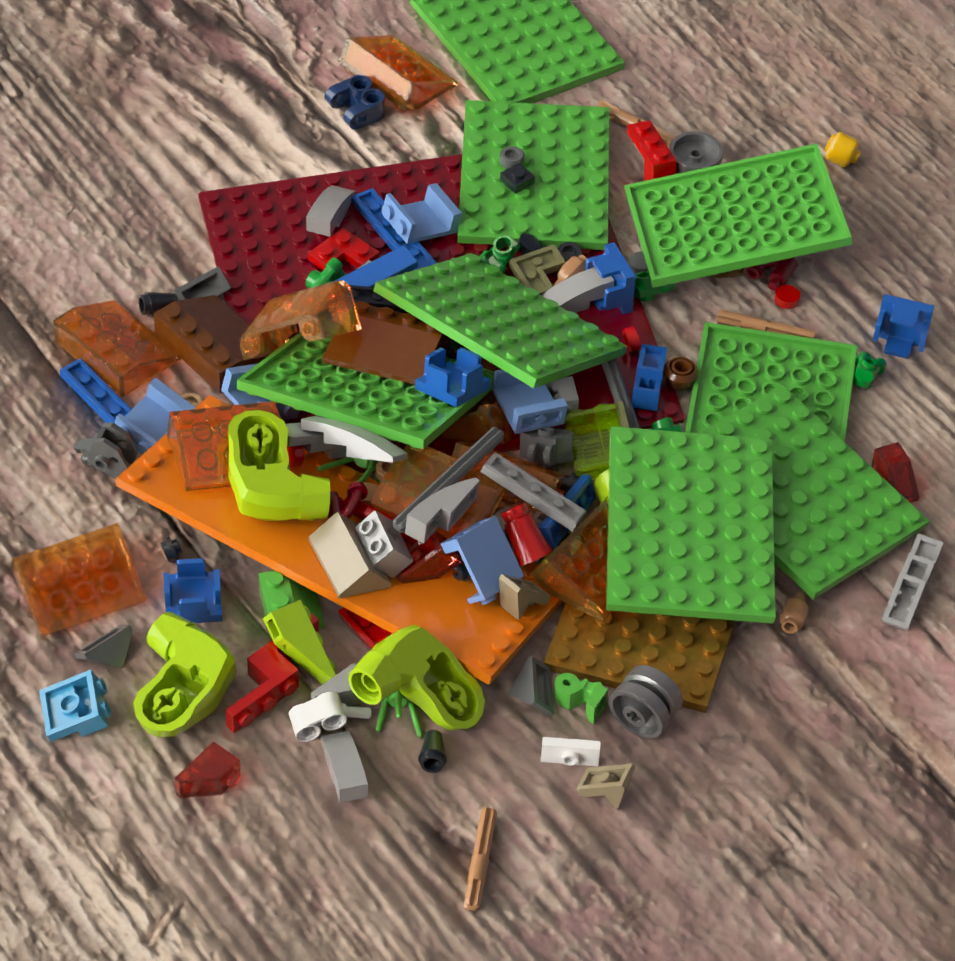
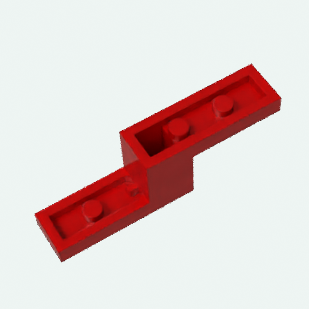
M650 120L640 121L627 125L628 135L644 158V181L676 174L677 160Z
M310 613L311 623L315 631L319 633V619ZM273 640L247 658L248 676L259 686L226 709V726L233 733L242 727L249 726L256 717L263 712L270 711L277 702L286 696L292 695L299 687V670L288 661L291 658L278 648Z

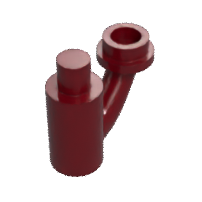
M793 257L746 268V275L756 280L763 276L764 270L775 268L769 276L770 282L768 284V287L775 291L779 286L786 284L798 267V262Z
M355 481L349 485L347 495L350 499L345 507L343 499L339 497V494L336 491H331L329 513L326 521L336 512L350 519L360 501L368 495V489L365 484Z

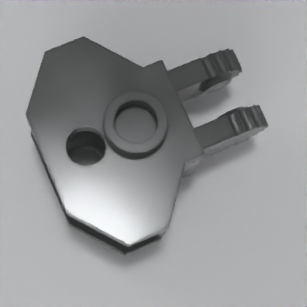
M104 423L99 433H96L93 438L80 439L73 446L77 453L83 454L80 459L84 465H94L97 471H103L114 479L125 471L130 464L134 463L138 454V449L129 433L115 423Z
M550 427L520 433V457L526 459L529 463H537L539 467H552L556 463L571 462L574 459L572 441L575 438V433L566 429Z

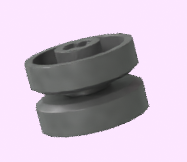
M697 131L685 132L676 136L671 141L669 148L677 160L676 174L720 165L722 162L723 149L721 143L707 133Z
M646 665L635 666L624 678L623 683L609 697V707L616 720L628 731L647 739L657 738L683 705L681 691L675 682L660 670Z

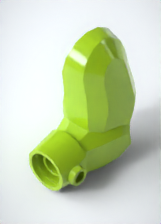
M261 410L245 411L234 416L228 425L229 481L239 511L243 515L262 521H284L290 519L315 521L317 519H327L330 506V480L306 474L297 476L290 471L287 451L288 428L285 422L276 415Z
M168 611L163 613L152 624L147 635V644L167 663L151 681L138 691L133 702L135 715L139 723L148 734L156 737L176 736L211 714L221 702L237 672L235 658L226 645L212 633L198 627L194 622Z
M417 625L402 628L377 643L349 673L348 681L350 688L364 703L370 705L378 704L399 689L405 698L418 705L437 725L446 730L468 729L476 725L483 715L485 699L479 683L466 672L448 647L427 630Z

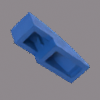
M642 344L631 403L633 408L657 411L668 347Z

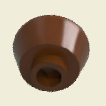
M676 357L664 365L663 371L666 381L675 390L681 391L690 388L698 378L699 369L688 358Z

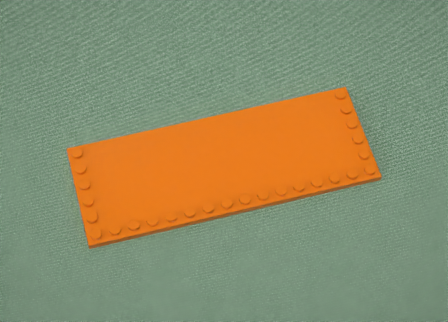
M211 395L116 478V486L265 566L280 572L282 575L391 633L411 625L424 628L449 648L466 672L488 685L491 684L564 601L574 584L558 574L531 562L520 567L524 574L521 579L533 581L550 594L551 598L547 605L538 603L528 605L521 619H516L501 607L500 591L496 593L497 598L487 604L482 605L480 601L469 604L467 599L478 592L472 578L467 581H458L454 578L453 573H457L454 568L458 566V563L450 559L448 553L445 554L441 546L442 542L467 528L456 522L449 531L438 527L430 536L439 541V548L434 555H429L405 542L413 562L394 578L388 576L391 588L339 599L308 541L309 536L323 525L326 519H317L315 521L298 519L262 521L243 515L239 511L229 481L228 425L234 416L243 412ZM303 447L304 461L300 467H290V471L297 476L306 474L329 479L330 492L336 491L344 501L348 496L347 490L349 485L358 481L363 474L345 464L319 472L317 471L318 466L336 460L330 459L322 452L309 453ZM370 477L365 481L377 485L381 490L380 503L375 508L394 518L414 501ZM355 515L350 517V520L357 524L363 521Z

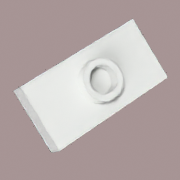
M554 737L542 738L541 762L560 763L568 766H598L600 741Z

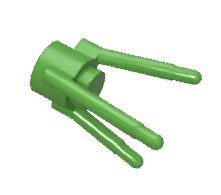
M345 457L318 466L317 471L328 470L355 461L359 467L368 468L358 480L363 483L376 471V465L379 461Z
M399 689L382 701L376 726L377 732H380L382 729L388 704L395 707L397 718H401L402 707L408 704L417 736L419 738L423 736L415 704L405 698Z

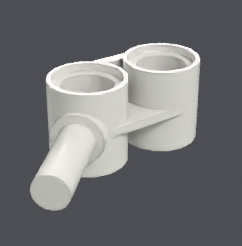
M326 692L315 699L293 707L289 711V717L296 739L300 742H309L320 735V725L325 730H336L344 726L347 718L369 719L371 717V709L369 707L346 706L345 703H341L339 694L336 692Z

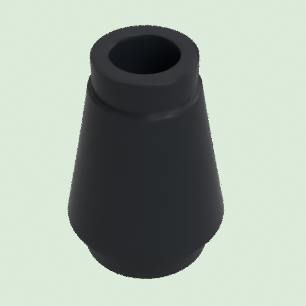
M145 292L144 295L139 296V310L142 315L154 316V313L174 301H178L177 295L175 293Z
M438 730L426 732L418 757L422 769L426 772H439L447 763L442 733Z

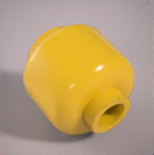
M839 132L836 135L832 134L824 149L826 159L842 168H846L850 162L855 164L861 153L858 150L859 141L844 132Z

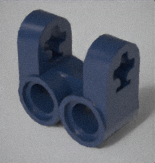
M354 75L329 87L325 92L324 98L332 108L338 109L348 104L351 105L345 111L343 119L353 130L360 129L384 118L385 95L381 90L372 88V81L368 76Z

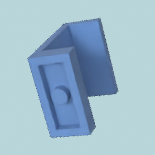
M437 183L428 185L424 201L400 205L393 195L388 193L382 207V215L406 244L457 233L462 212Z
M257 364L226 369L221 391L240 411H266L276 415L283 421L298 418L300 411L295 410L291 406L273 403L269 399L252 396L247 392L237 389V379Z
M502 369L495 371L492 391L515 434L564 424L568 405L564 398L554 400L546 384L533 389Z
M155 377L149 383L146 396L125 417L119 413L116 416L115 424L129 433L138 452L143 455L188 415L195 406Z
M496 516L479 520L441 543L445 554L459 551L478 592L467 599L469 604L480 601L484 605L497 598L496 593L499 592V577L501 574L517 578L524 576Z

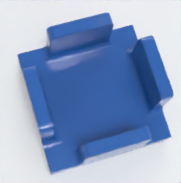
M615 242L606 244L604 254L586 259L585 270L595 267L601 278L612 276L614 287L605 290L604 298L594 300L593 302L600 311L619 307L622 314L630 313L633 309L636 276Z
M884 294L873 341L878 342L879 337L887 339L884 353L905 359L909 358L912 346H919L918 351L923 352L928 338L934 305Z
M439 348L426 355L424 374L415 379V389L455 407L490 389L491 379L483 376L481 356L464 348L457 350L456 364L450 361L445 363L446 350L443 348Z
M204 558L177 560L176 574L163 573L166 612H173L194 623L222 622L219 569H214L213 572H206Z

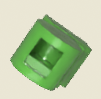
M562 673L555 679L554 697L561 707L569 710L586 702V716L594 724L607 706L608 689L601 682L593 683L586 678L579 682V679L574 674Z

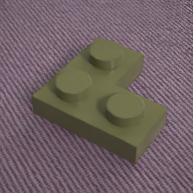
M555 244L510 259L509 267L514 276L519 280V283L537 290L542 295L553 287L546 275L559 271L566 262Z

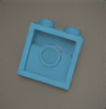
M91 669L39 690L46 736L51 742L77 731L84 737L108 727L107 718L112 716L109 704L107 701H104L103 695L108 694V689L105 681L102 678H98Z

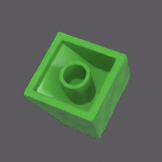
M275 570L259 573V595L265 616L274 610L301 599L303 606H306L309 612L319 619V628L325 627L316 592Z

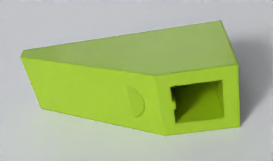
M301 599L274 610L263 618L274 644L323 685L336 676L335 665L332 659L327 657L323 649L322 637L315 631L311 623V614L308 608L303 606Z

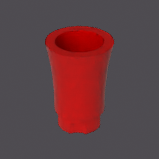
M525 503L501 513L502 519L505 522L504 527L520 567L553 552Z

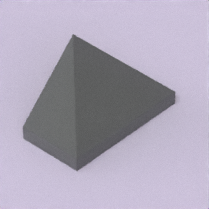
M217 266L175 289L174 292L179 300L212 295L218 296L231 289L221 269Z
M130 625L115 627L74 653L76 659L123 669L132 628Z
M531 656L526 660L508 694L550 716L554 714L551 669Z

